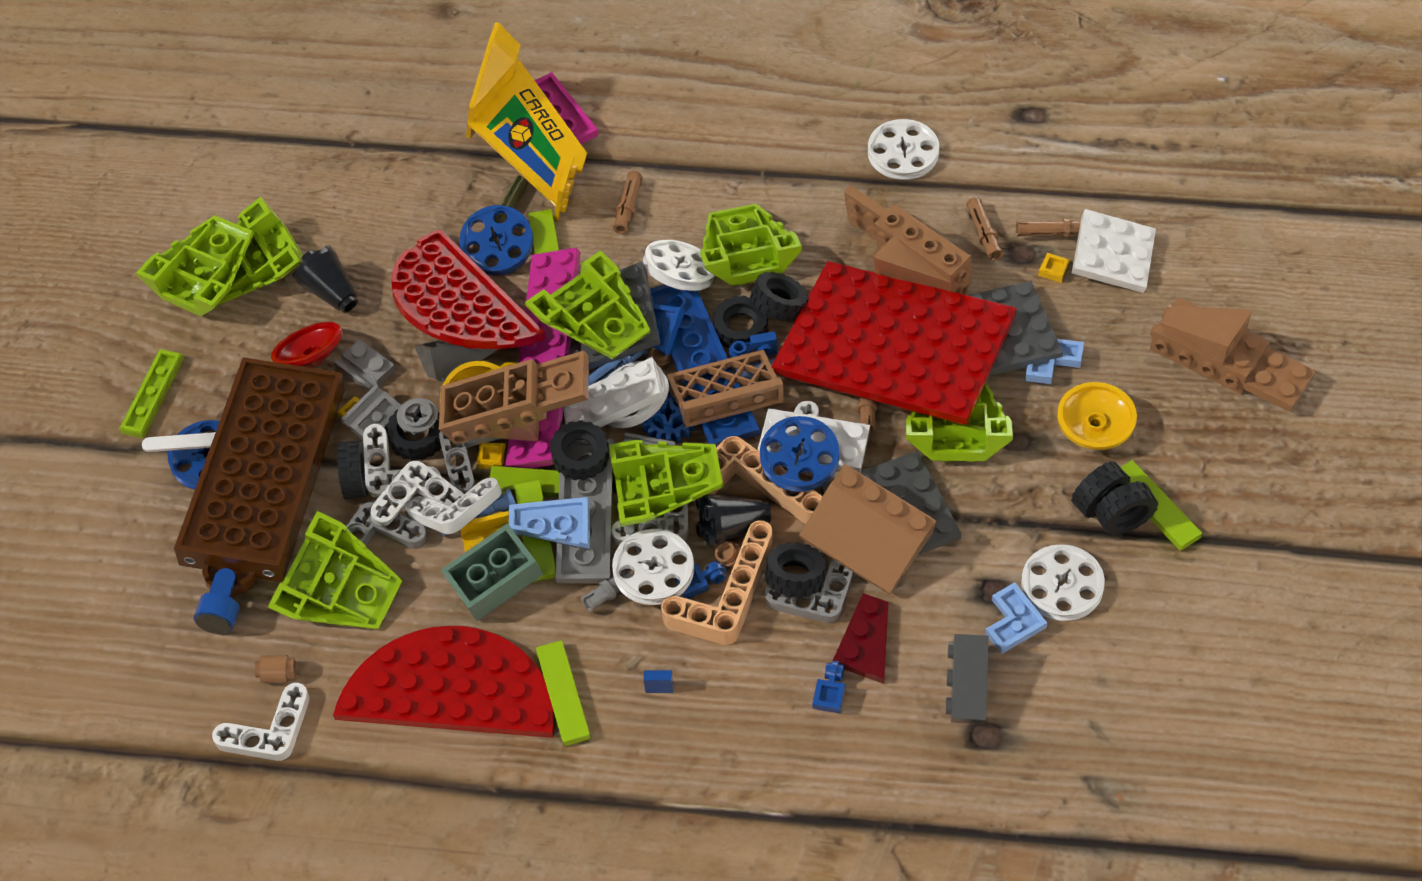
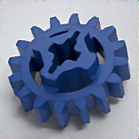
M668 392L661 408L652 417L641 423L643 432H648V437H656V439L668 441L675 439L678 444L681 443L680 437L689 438V431H695V425L685 428L682 421V413L675 398L671 397L670 392Z

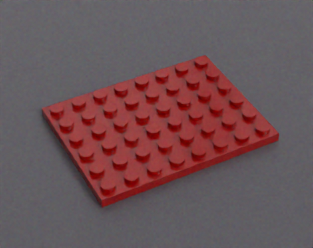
M827 261L808 296L806 305L801 309L771 368H773L775 374L967 425L1014 321L1017 308Z

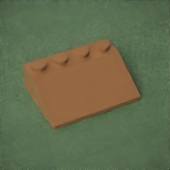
M845 464L824 493L801 531L799 538L890 595L933 534L936 520Z

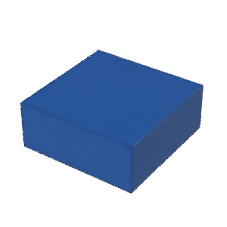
M644 670L645 692L673 693L672 670Z

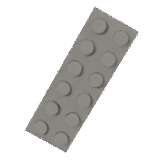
M608 439V446L613 444V439ZM585 440L573 441L567 448L568 456L576 461L588 459L593 452L592 445ZM610 449L607 465L604 466L601 473L596 474L593 478L572 480V478L564 477L560 472L559 500L588 497L590 501V549L557 542L556 583H600L603 580H610L613 482Z

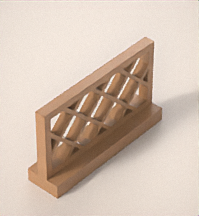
M764 350L666 374L669 386L682 413V421L685 428L784 402L783 382L780 377L777 378L773 368H771ZM757 360L762 362L759 368L749 365L750 362ZM734 367L738 370L735 374L726 372L725 369ZM744 371L755 374L751 380L741 377ZM706 373H709V374H712V375H714V376H713V378L709 381V380L700 378L701 375L706 374ZM760 376L770 379L763 382H757ZM720 377L730 380L727 386L716 382ZM683 379L690 381L686 387L675 383V381ZM735 383L745 385L743 387L733 389ZM695 384L705 386L703 392L693 390L692 388ZM711 389L720 391V393L708 395ZM687 395L697 398L686 402L683 401Z

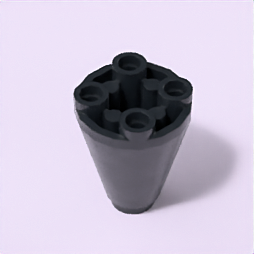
M330 245L316 252L310 250L302 256L303 262L292 273V277L298 284L343 313L351 311L358 304L352 284L337 253Z
M706 494L695 500L696 509L699 512V521L696 522V533L698 537H703L706 545L710 547H717L725 541H730L747 534L748 528L755 521L760 520L768 523L771 521L770 506L768 502H762L761 500L717 494Z

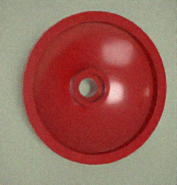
M320 322L306 326L278 343L271 353V359L277 363L316 367L328 358L338 346L342 338V330L335 322Z

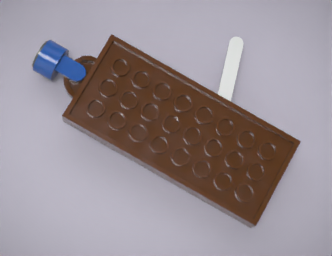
M243 357L216 432L148 437L142 441V448L146 452L210 448L174 547L179 566L202 569L205 583L210 589L209 593L201 595L193 618L197 626L204 631L213 634L231 632L240 610L239 604L232 597L245 593L253 586L257 578L278 582L284 581L337 417V411L345 392L341 372Z

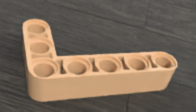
M737 436L726 438L716 447L723 486L736 474L801 522L807 523L814 512L810 511V509H815L822 498L815 490L804 492L789 491L775 485L773 482H769L770 480L765 475L761 466L760 451ZM776 466L773 470L779 476L785 475L788 472L781 466ZM719 488V489H717V490H715V491H713V492H711V493H709V494H716L721 488Z
M759 520L753 522L748 528L718 607L679 596H670L664 599L661 606L664 625L670 630L722 645L734 643L739 637L766 566L767 555L770 554L773 547L771 525L768 522ZM760 536L765 537V538H763V539H757V537H760ZM751 558L757 559L755 561H748ZM743 580H744V581H748V582L745 583V584L739 583L740 581H743ZM732 603H738V604H740V605L735 606V607H734V606H730V604H732ZM674 611L680 612V613H678V614H676V615H671V614H669V613L674 612ZM705 619L703 622H696L695 620ZM723 626H730V627H731L730 629H726V630H725V629H721V627H723Z

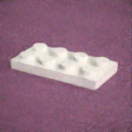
M652 357L588 386V400L563 408L565 423L583 420V422L589 421L594 425L603 427L664 399L658 368Z
M768 408L758 451H760L761 441L765 433L775 423L794 416L811 417L826 424L837 438L839 444V463L836 470H841L846 464L861 473L870 434V425ZM791 426L786 429V433L789 436H796L800 433V429L796 426ZM815 432L811 436V439L815 442H822L826 438L822 432ZM803 442L801 450L795 453L796 463H798V458H800L801 454H804ZM770 443L767 446V450L771 453H776L782 448L778 443ZM821 455L818 458V462L823 465L830 464L833 460L829 455Z

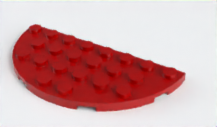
M441 229L418 239L417 245L410 250L405 249L396 261L391 279L392 296L395 305L403 317L423 333L438 340L468 349H507L530 346L545 340V332Z
M438 626L421 629L403 635L384 645L369 656L349 678L339 696L333 713L334 719L340 721L553 738L555 726L554 711L546 682L533 660L509 640L492 632L467 626Z

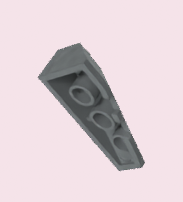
M441 340L415 345L416 352L428 377L437 379L438 382H444L447 376L458 366L471 361H481L498 350L468 349Z

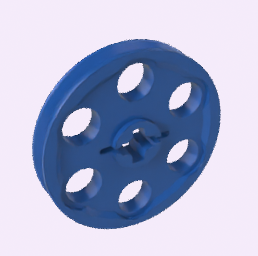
M503 205L488 206L476 211L464 223L460 233V248L487 275H505L515 271L526 262L533 248V233L527 219L516 209ZM498 214L507 215V219L503 223H496L494 219ZM481 222L485 225L484 229L480 232L472 231V226L475 223ZM516 227H524L526 229L522 236L513 235V230ZM491 230H494L496 237L499 238L501 251H499L497 244L493 240L494 236ZM472 244L480 246V250L476 254H470L467 250ZM517 248L522 251L518 258H510L508 256L512 249ZM491 257L499 259L495 267H488L486 261Z
M806 416L785 418L775 423L765 433L760 445L761 466L765 475L775 485L794 492L810 491L822 486L834 475L839 463V444L833 431L826 424L815 418ZM796 426L800 429V433L796 436H789L786 433V429ZM815 432H822L826 438L822 442H815L811 439V436ZM803 442L804 454H801L800 458H798V463L796 465L795 453H798L799 450H801V445ZM770 443H778L782 448L776 453H771L767 450V446ZM821 455H829L833 460L830 464L823 465L818 462V458ZM783 465L787 467L788 472L785 475L779 476L773 472L774 468ZM804 471H808L814 477L812 480L804 482L799 479V475Z
M205 420L196 422L181 430L177 435L200 434L206 430L216 432L220 421ZM210 448L168 451V463L176 480L188 488L195 489L206 461L204 457ZM188 463L192 465L186 472L178 471L182 464Z

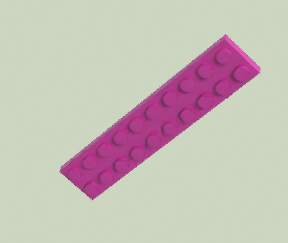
M577 247L532 255L526 301L543 289L551 295L578 276L581 253ZM525 306V313L545 332V340L530 346H521L518 363L533 359L536 364L569 355L571 337L541 322ZM564 407L548 411L546 419L539 420L538 441L509 439L506 467L535 468L553 465L550 448L551 439L554 437V433L562 426Z

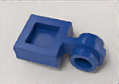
M775 331L751 335L750 342H734L729 348L730 357L733 358L764 350L767 357L777 354Z
M714 561L706 566L705 571L701 572L698 564H695L693 579L689 587L682 594L683 598L690 599L708 591L707 580L713 584L723 582L727 577L725 565L720 564L719 561ZM674 578V580H675V582H676V584H677V586H678V585L680 584V581H679V579Z
M839 661L827 662L825 679H829V681L817 680L812 703L813 709L841 713L846 687L845 683L836 682L842 681L844 674V665L839 664Z

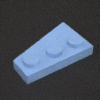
M588 497L512 504L509 505V526L518 535L590 549V501Z

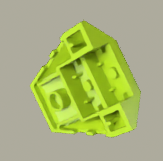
M261 196L245 208L237 217L240 219L237 225L252 230L254 235L229 292L217 306L285 277L303 262V253L287 227Z
M755 203L709 213L700 257L705 270L732 286L745 285L756 281L758 276L764 272L783 273L802 251V245L796 233L785 230L783 223L773 221L772 215Z
M216 215L189 231L191 235L182 241L175 240L170 244L171 248L162 254L157 252L152 255L136 272V275L162 300L198 316H203L213 310L229 292L254 235L252 230Z
M601 250L582 263L580 275L551 295L543 289L525 302V306L541 322L610 359H614L650 333V328L638 305H635L628 286H625L620 276L619 268Z
M985 383L967 425L913 411L906 419V440L932 461H986L1013 440L1012 420L1009 416L1004 415L1000 402L996 403L992 390Z
M631 440L609 445L619 502L617 505L621 527L648 522L724 487L716 444L683 442L682 446L667 445L665 441H659L657 445L643 444V440Z
M317 511L305 533V540L283 583H280L268 608L294 620L379 630L403 581L377 558L362 541L357 539L342 522Z

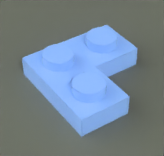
M1057 339L1062 349L1063 357L1056 358V361L1051 359L1049 363L1036 366L1029 364L1026 371V381L1051 384L1055 365L1080 368L1084 342Z
M1016 583L992 595L993 603L1005 618L986 628L985 634L989 636L990 641L1000 654L1005 653L1047 628L1046 620Z

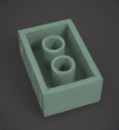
M508 523L441 569L449 584L476 621L543 575L536 560Z

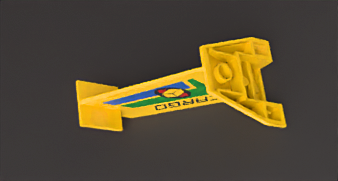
M495 22L470 101L466 137L471 138L475 133L480 135L556 207L554 220L558 221L561 212H566L569 201L568 196L572 193L575 173H582L587 152L519 60L521 45L500 23Z

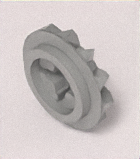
M415 398L405 402L397 412L398 425L404 432L408 431L413 435L417 432L425 434L427 429L434 428V423L438 420V411L435 404L424 398ZM421 411L422 418L415 422L414 418Z

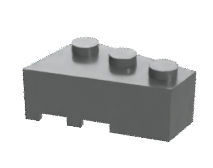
M955 634L953 642L948 641V658L952 659V670L947 669V686H951L952 691L951 698L946 697V714L951 715V722L985 724L989 636Z

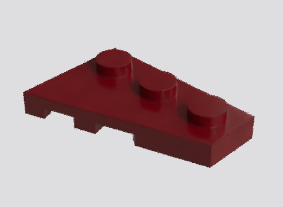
M865 593L862 594L833 660L839 661V664L844 665V670L884 684L888 622L887 601Z

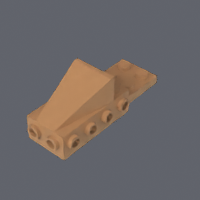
M851 185L844 191L848 221L854 227H860L866 231L871 239L877 241L878 252L873 256L875 273L955 293L965 294L972 284L971 256L897 205L894 204L889 210H886Z
M1178 297L1173 305H1167L1162 315L1163 319L1161 322L1156 321L1150 331L1152 336L1150 350L1241 395L1246 390L1289 412L1292 411L1316 370L1269 348L1270 341L1248 331L1252 312L1247 309L1198 307L1192 302Z
M580 351L540 364H536L533 359L443 385L441 386L439 430L454 444H462L480 437L538 441L539 420L546 419L548 411L588 400L589 356L585 351Z

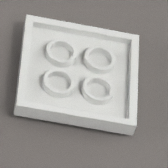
M1085 209L1081 218L1072 274L1144 293L1147 288L1156 228Z

